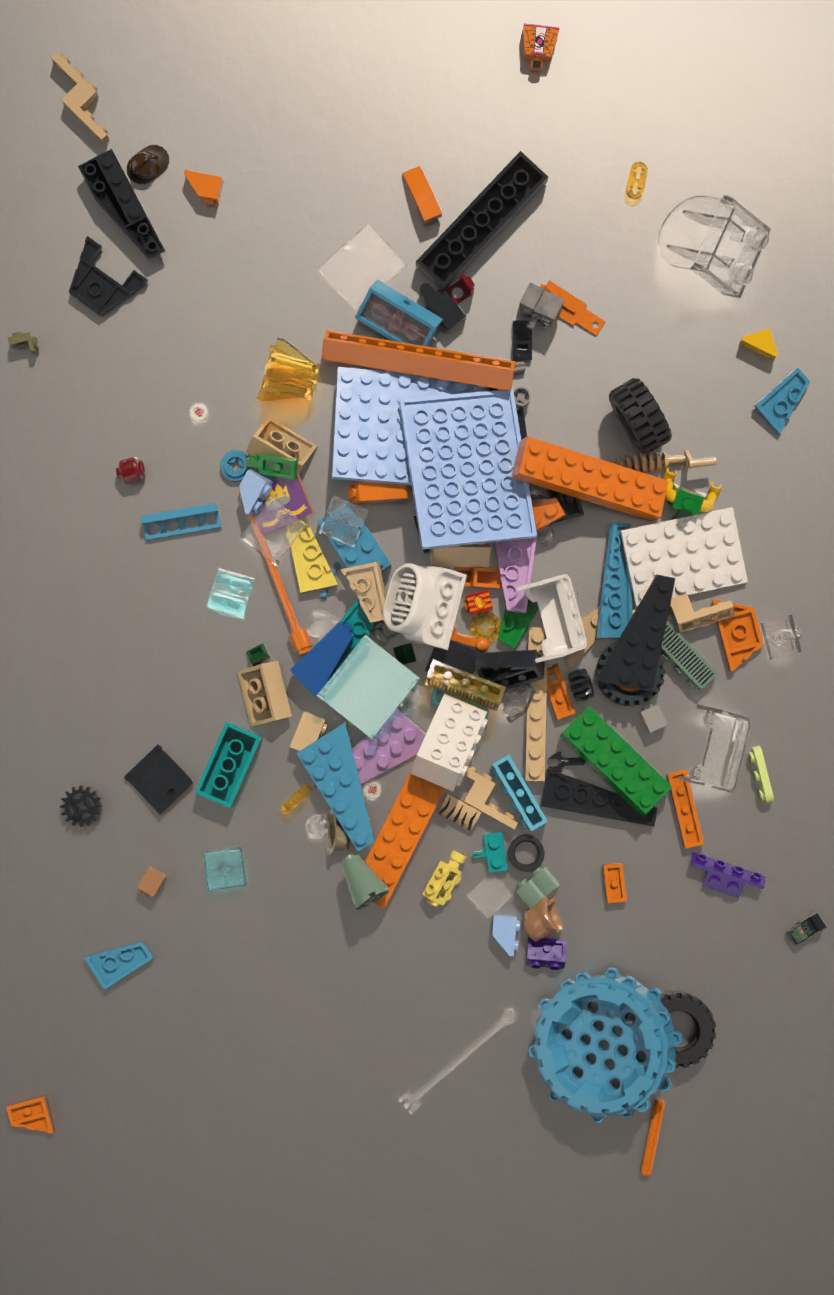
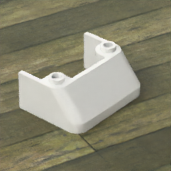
M567 574L516 587L517 591L526 589L527 598L532 602L538 603L547 639L542 641L540 647L544 656L535 659L536 663L563 657L586 648L587 639L572 582Z

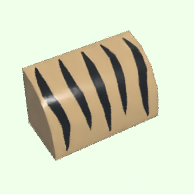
M448 793L437 812L438 815L468 831L473 829L482 813Z

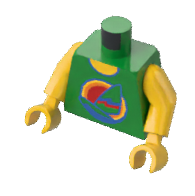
M669 468L666 469L663 479L669 482L665 499L673 508L695 515L712 510L716 498L720 494L721 484L719 487H714V482H711L709 494H705L674 484L673 480L677 475V471L674 470L672 474L668 471Z

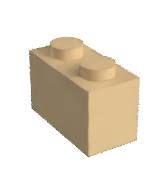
M304 711L290 747L301 751L318 740L320 734H325L328 726L325 724L326 720Z

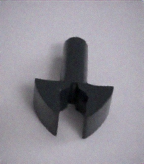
M561 751L548 758H556L561 761L557 766H549L552 770L562 773L564 766L585 764L582 758L562 757Z

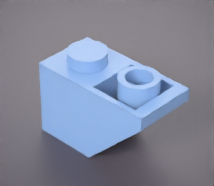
M247 470L239 485L244 510L248 515L259 513L263 507L265 497L272 491L273 481L259 474L256 470Z
M493 914L492 935L509 956H514V952H518V940H515V935L519 933L520 921H517L516 916Z

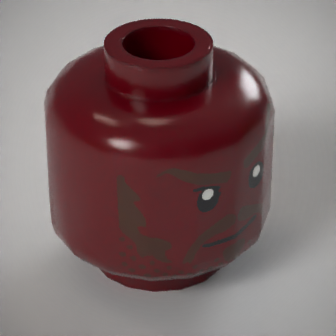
M137 457L121 460L119 467L116 468L118 479H122L125 484L142 480L143 475L146 473L143 461Z

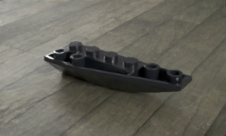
M110 149L79 165L78 168L96 202L144 256L150 260L165 252L113 150Z

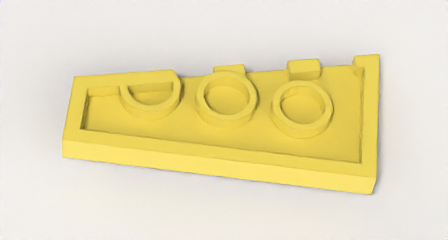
M306 517L287 524L300 593L338 585Z

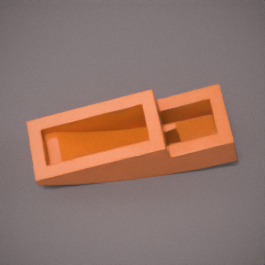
M418 166L402 173L424 224L441 218L442 212L421 167Z
M448 567L450 570L467 575L464 587L503 589L499 569Z

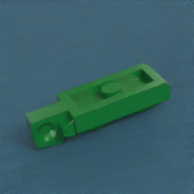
M262 453L246 458V466L256 468L259 474L294 480L297 478L298 459Z

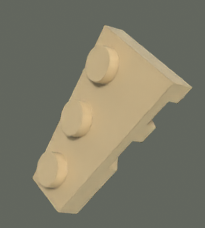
M379 561L341 569L349 580L351 589L355 591L359 598V603L370 623L384 620L383 608L386 593Z

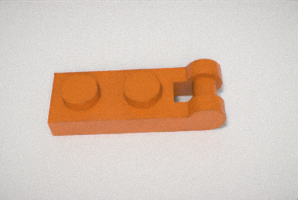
M556 663L552 665L553 667L547 668V692L558 720L576 713L560 667ZM555 674L557 679L550 682L549 676Z

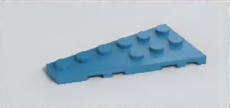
M345 722L296 754L359 852L375 842Z

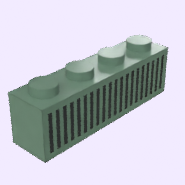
M667 621L661 648L662 652L660 654L666 661L669 662L671 660L676 665L674 669L681 676L684 674L689 679L687 683L694 690L696 688L702 690L718 673Z

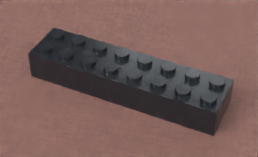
M520 151L416 261V267L439 289L446 290L547 183L548 176Z

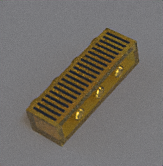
M435 660L432 661L425 681V685L494 711L498 710L506 689L502 685Z

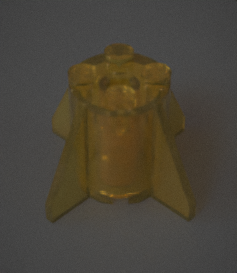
M278 337L275 346L270 345L266 372L263 376L257 399L271 401L300 397L311 400L314 391L312 389L313 385H317L320 363L311 361L287 340Z

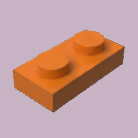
M623 863L603 865L607 903L626 902Z

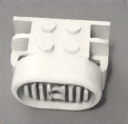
M407 563L400 566L390 580L385 599L383 619L386 626L394 632L403 634L407 640L414 643L448 650L467 575L447 568L430 565L418 566Z

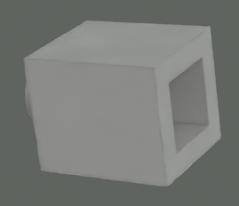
M651 702L642 706L643 710L639 714L648 733L668 725L659 704L653 705Z

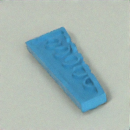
M610 523L597 638H620L633 616L632 587L620 533L621 530L630 529V523Z

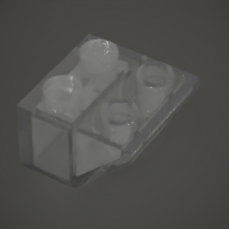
M333 495L319 533L355 548L369 515V510Z

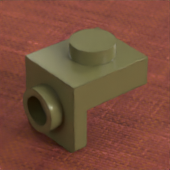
M15 332L12 334V337H8L9 345L12 348L29 344L30 351L33 354H37L36 348H39L38 340L30 332L24 334L23 332Z

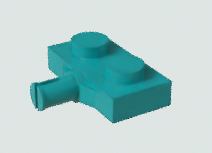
M503 832L483 834L484 849L472 851V855H477L473 856V860L485 858L489 873L508 870Z

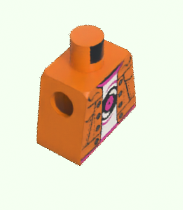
M524 23L522 31L524 59L531 60V70L542 71L543 62L551 61L559 34V27Z

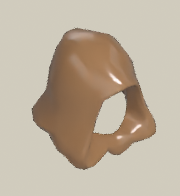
M544 897L532 909L525 911L524 931L534 942L553 934L561 933L563 930L554 898L549 900L547 897Z

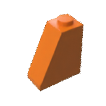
M356 482L348 485L349 504L392 503L409 498L408 485Z

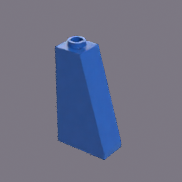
M340 621L290 669L316 698L330 680L355 636L352 632L354 629L347 622L343 623Z

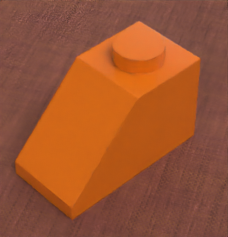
M184 170L185 178L199 199L203 201L202 203L207 205L219 204L223 187L222 177Z

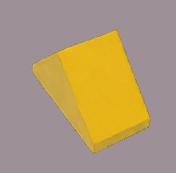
M770 328L744 336L740 341V344L772 360L778 355Z

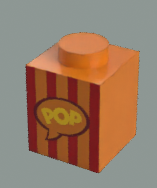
M488 590L467 595L466 600L463 601L465 611H469L470 615L493 610Z

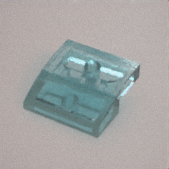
M218 568L207 607L244 617L255 578Z

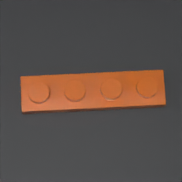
M687 770L667 773L669 784L672 786L671 794L685 849L704 845Z

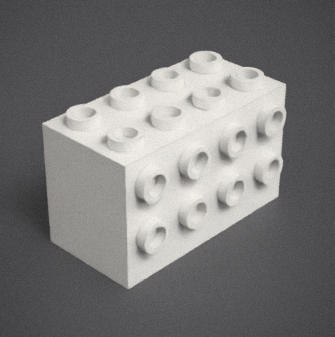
M444 694L410 773L454 791L456 785L460 786L488 721L485 719L487 711Z

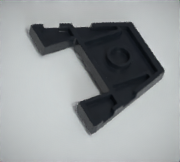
M87 236L68 293L101 316L144 286L148 279L133 270L123 285L119 284L92 264V261L103 247Z

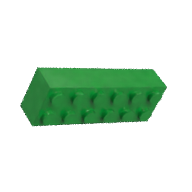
M589 706L560 735L642 817L672 788L651 765Z

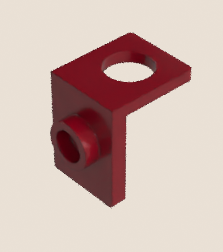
M463 273L460 275V280L445 291L458 305L474 294L475 284L469 276L466 277ZM454 288L462 289L463 295L461 298H454L452 296Z

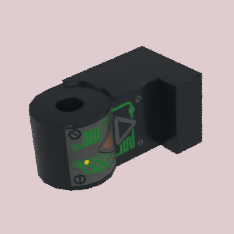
M813 911L786 932L793 943L797 945L827 927L818 913Z

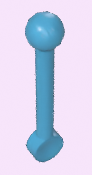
M335 562L333 565L334 570L332 573L334 576L337 570L341 568L339 562ZM329 587L320 593L322 599L327 598Z

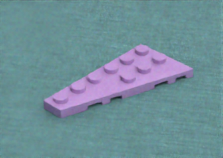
M531 499V502L540 501V500ZM537 536L536 538L522 539L516 543L513 540L494 542L507 611L526 614L528 604L526 589L517 591L516 587L531 583Z
M398 708L394 710L372 739L366 735L352 749L361 784L417 755L426 733ZM315 785V790L321 794L320 790Z

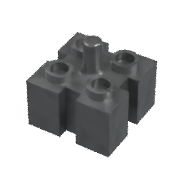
M530 282L519 303L518 310L521 311V315L530 318L526 325L528 329L533 330L536 322L545 327L548 325L552 327L562 308L564 299Z

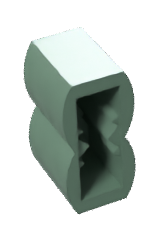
M539 866L531 872L532 877L528 881L523 879L516 885L518 889L515 892L530 909L560 885L545 866L542 869Z

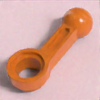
M454 625L450 640L473 646L480 652L488 650L489 641L486 638L479 637L476 639L460 634L456 630L457 626Z

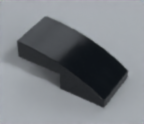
M513 320V360H532V330L526 327L529 320Z

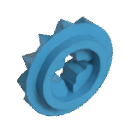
M238 450L226 453L220 465L223 475L231 481L242 480L247 470H251V467L246 466V458L249 457L244 452ZM239 458V465L243 467V469H237L234 472L233 467L228 463H235Z

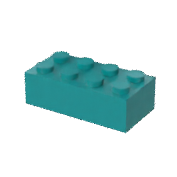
M225 722L195 793L232 808L263 737L230 722Z

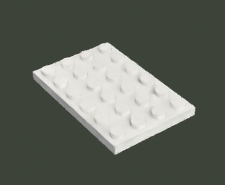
M733 507L620 531L635 606H638L656 574L676 578L672 598L686 593L690 595L748 582Z

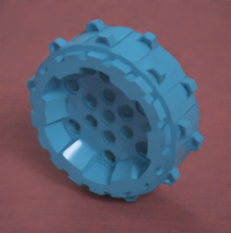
M608 968L605 974L600 976H590L587 971L578 973L576 982L571 979L565 980L561 983L562 990L556 993L553 999L544 998L538 1005L542 1015L537 1020L535 1044L529 1047V1056L537 1059L539 1072L544 1082L550 1088L548 1097L553 1102L562 1100L568 1107L580 1113L589 1114L595 1123H602L606 1116L622 1115L624 1118L632 1117L635 1109L642 1113L651 1107L649 1099L654 1097L656 1092H667L673 1085L669 1079V1074L675 1071L677 1064L675 1062L676 1045L683 1042L682 1033L674 1030L672 1018L660 1000L662 992L657 987L651 990L647 989L642 983L636 981L631 976L621 977L618 968ZM592 1002L597 1003L598 1011L592 1010ZM629 1012L635 1015V1022H631L628 1019ZM597 1021L603 1023L604 1028L602 1031L597 1028ZM616 1026L622 1029L621 1036L615 1033ZM566 1029L572 1032L571 1039L565 1035ZM584 1035L590 1037V1044L584 1042ZM603 1040H606L609 1043L608 1050L603 1048ZM621 1045L627 1048V1055L621 1053ZM640 1051L645 1052L647 1056L646 1061L640 1059ZM589 1054H593L596 1057L595 1063L589 1060ZM608 1059L614 1062V1069L607 1065ZM577 1067H579V1068L582 1069V1071H583V1076H582V1077H580V1076L577 1075V1073H576V1068H577ZM614 1078L619 1080V1088L613 1085Z

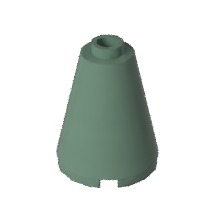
M350 854L343 859V871L356 910L370 906L369 903L377 902L389 893L388 886L359 855L354 856V854Z

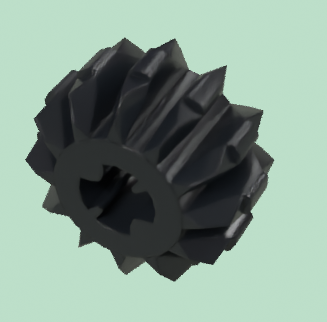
M585 668L574 670L568 674L569 686L576 701H585L594 696L593 684Z

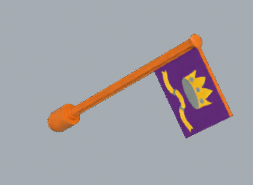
M297 472V478L294 480L281 477L272 480V491L265 497L261 511L256 515H248V518L292 629L290 630L291 634L288 635L294 652L301 656L307 654L313 645L307 629H302L299 626L264 535L313 513Z

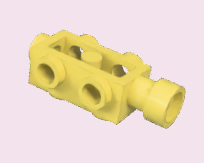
M455 850L449 856L451 859L448 864L443 861L439 862L422 895L429 898L427 902L435 907H438L439 904L444 906L445 902L451 899V891L461 880L460 875L462 872L458 868L467 857Z

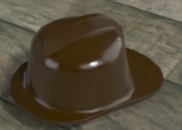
M149 145L143 148L128 161L127 174L129 178L138 184H146L153 180L168 167L169 155L167 151L159 145Z

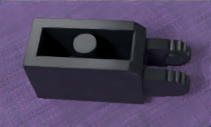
M428 283L420 285V293L425 299L424 305L426 307L424 308L443 319L439 326L442 331L446 330L449 334L466 320L464 312L444 289L435 291Z

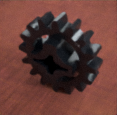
M83 785L79 786V790L76 787H72V793L66 791L65 793L68 797L61 798L65 802L64 805L60 806V808L65 809L61 815H67L68 817L65 821L69 822L72 820V826L79 823V826L83 827L84 822L90 826V820L96 822L97 818L95 815H101V812L98 811V808L103 807L102 804H98L101 797L96 798L97 791L91 793V787H87L86 790H84ZM82 793L79 799H72L74 795ZM89 798L92 799L94 807L90 805ZM84 802L83 806L87 809L79 811L80 807L76 803ZM69 806H71L74 811L73 815L69 810ZM83 814H91L88 818L81 819Z

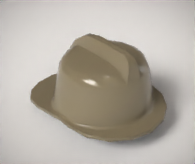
M332 809L328 812L327 854L329 856L332 855L333 851H346L350 846V838L340 822L336 821Z

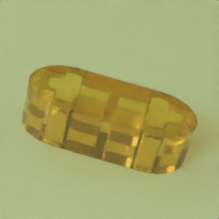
M642 162L634 163L629 172L626 193L631 199L640 198L645 188L648 170L647 166ZM637 167H641V171L644 172L640 174L639 179L636 178L637 173L634 171ZM638 183L637 189L640 191L633 194V190H630V188H633L634 184Z
M305 783L280 809L287 815L312 789Z

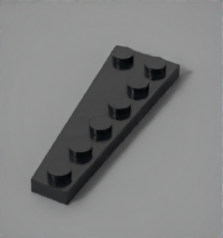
M551 769L546 771L540 806L655 826L657 807L653 806L642 817L618 793Z

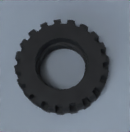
M632 378L610 391L608 397L614 413L625 433L640 453L649 454L671 440V429L660 406L647 386L639 378Z
M673 991V993L669 994L664 993L660 1000L664 1007L667 1008L669 1014L676 1011L685 1012L693 1018L696 1024V1033L692 1041L683 1047H676V1068L678 1066L687 1068L690 1064L696 1065L702 1057L705 1059L708 1056L707 1052L709 1049L712 1050L714 1046L713 1040L716 1039V1023L713 1019V1014L699 998L692 996L690 993H680L679 991Z

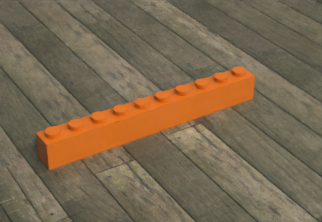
M326 330L323 338L321 359L332 363L341 362L350 366L359 365L368 369L377 368L383 369L386 372L395 371L405 375L413 374L423 378H437L442 381H455L465 385L473 384L482 388H497L500 391H511L516 361L329 330Z

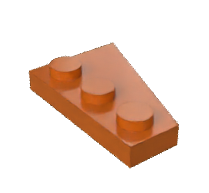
M558 498L532 502L536 532L566 516Z

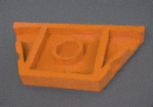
M717 599L712 600L713 606L724 602ZM732 603L734 606V617L717 622L730 672L734 671L764 645L754 607Z

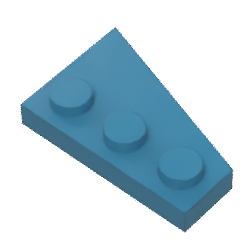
M798 367L754 405L777 434L782 432L783 426L787 419L790 418L794 407L810 383Z

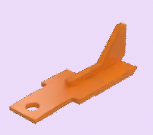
M550 280L546 286L540 285L545 291L564 299L563 309L558 315L559 318L572 326L577 323L597 336L606 321L585 308L587 306L586 303ZM597 322L599 326L598 328H593L592 324Z

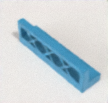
M217 503L140 516L146 540L221 528ZM215 513L217 524L208 525L203 521L207 514ZM194 517L199 521L195 528H189L184 525L188 518ZM175 520L180 524L176 531L171 532L165 528L169 521ZM156 523L162 527L157 534L149 535V524Z

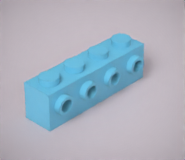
M508 754L492 763L494 768L490 770L496 779H501L503 785L500 787L506 796L510 795L513 801L510 804L515 813L519 811L523 817L520 821L524 828H529L530 831H533L547 823L545 815L510 755Z

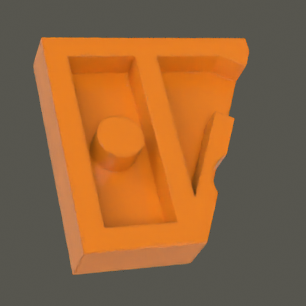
M45 1096L6 1107L11 1126L24 1127L34 1131H45L50 1134L54 1132Z

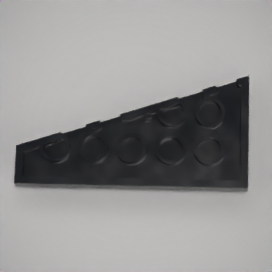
M655 575L596 677V681L653 692L676 578Z

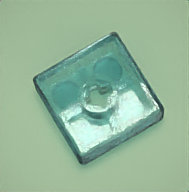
M241 847L203 853L208 891L241 887L247 884ZM223 864H226V867H230V870L227 871V874H224L223 871H220V868L223 867Z

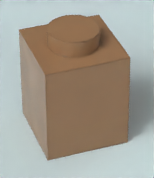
M151 866L148 867L137 886L140 889L139 893L148 898L156 896L167 875Z

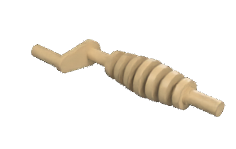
M689 450L684 451V455L669 456L663 452L662 457L659 452H655L654 458L652 452L647 454V458L645 454L639 453V459L637 453L632 454V460H630L629 455L624 456V461L622 457H617V460L611 463L632 468L636 471H639L640 467V471L646 473L647 467L648 471L652 472L654 471V465L656 470H660L662 464L664 469L668 468L670 464L683 462L689 469L716 465V458L693 460Z

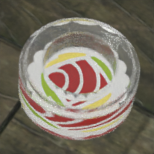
M195 402L190 406L189 414L194 421L201 422L208 417L209 410L204 403Z
M370 780L365 783L363 793L369 799H376L382 793V786L378 781Z

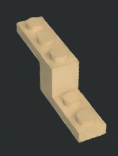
M55 52L51 56L53 63L76 84L61 99L63 104L105 144L109 140L106 134L108 132L101 123L97 125L93 121L95 119L93 115L86 110L99 97L96 92L97 87L91 81L87 83L83 79V73L77 67L73 69L69 65L71 62L64 54L60 56Z
M686 593L671 599L668 616H673L678 632L683 633L734 617V606L732 601L720 602L715 606L704 607L694 612Z
M469 765L465 776L474 780V783L467 793L464 802L515 830L518 824L515 821V816L508 812L505 815L498 812L499 807L490 802L488 805L485 804L495 786V783L492 782L494 778L485 773L482 776L476 773L477 768Z

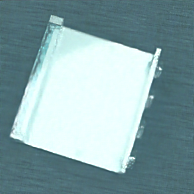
M365 635L318 693L317 697L326 702L372 740L373 737L378 738L384 731L382 728L386 721L390 723L396 716L394 713L398 706L402 708L408 701L407 694L410 691L413 693L420 685L418 682L420 678Z

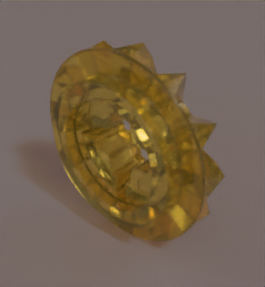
M489 611L476 614L470 624L472 635L476 639L483 637L488 641L494 640L499 635L501 627L499 618ZM485 618L488 625L494 626V628L487 630L486 635L482 628L477 627L483 625Z

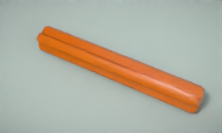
M660 1099L654 1101L640 1171L644 1176H650L652 1172L665 1108V1101Z

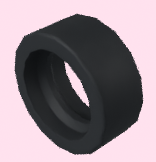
M532 835L518 836L509 845V861L520 871H533L544 860V847ZM522 842H531L537 848V858L531 864H522L515 857V849Z

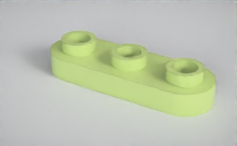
M760 746L752 747L749 757L751 763H755L754 777L761 787L758 790L759 797L765 803L774 802L762 749Z

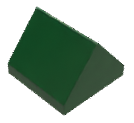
M412 643L393 648L396 660L401 664L405 665L416 662Z
M264 644L246 651L252 666H257L271 659Z

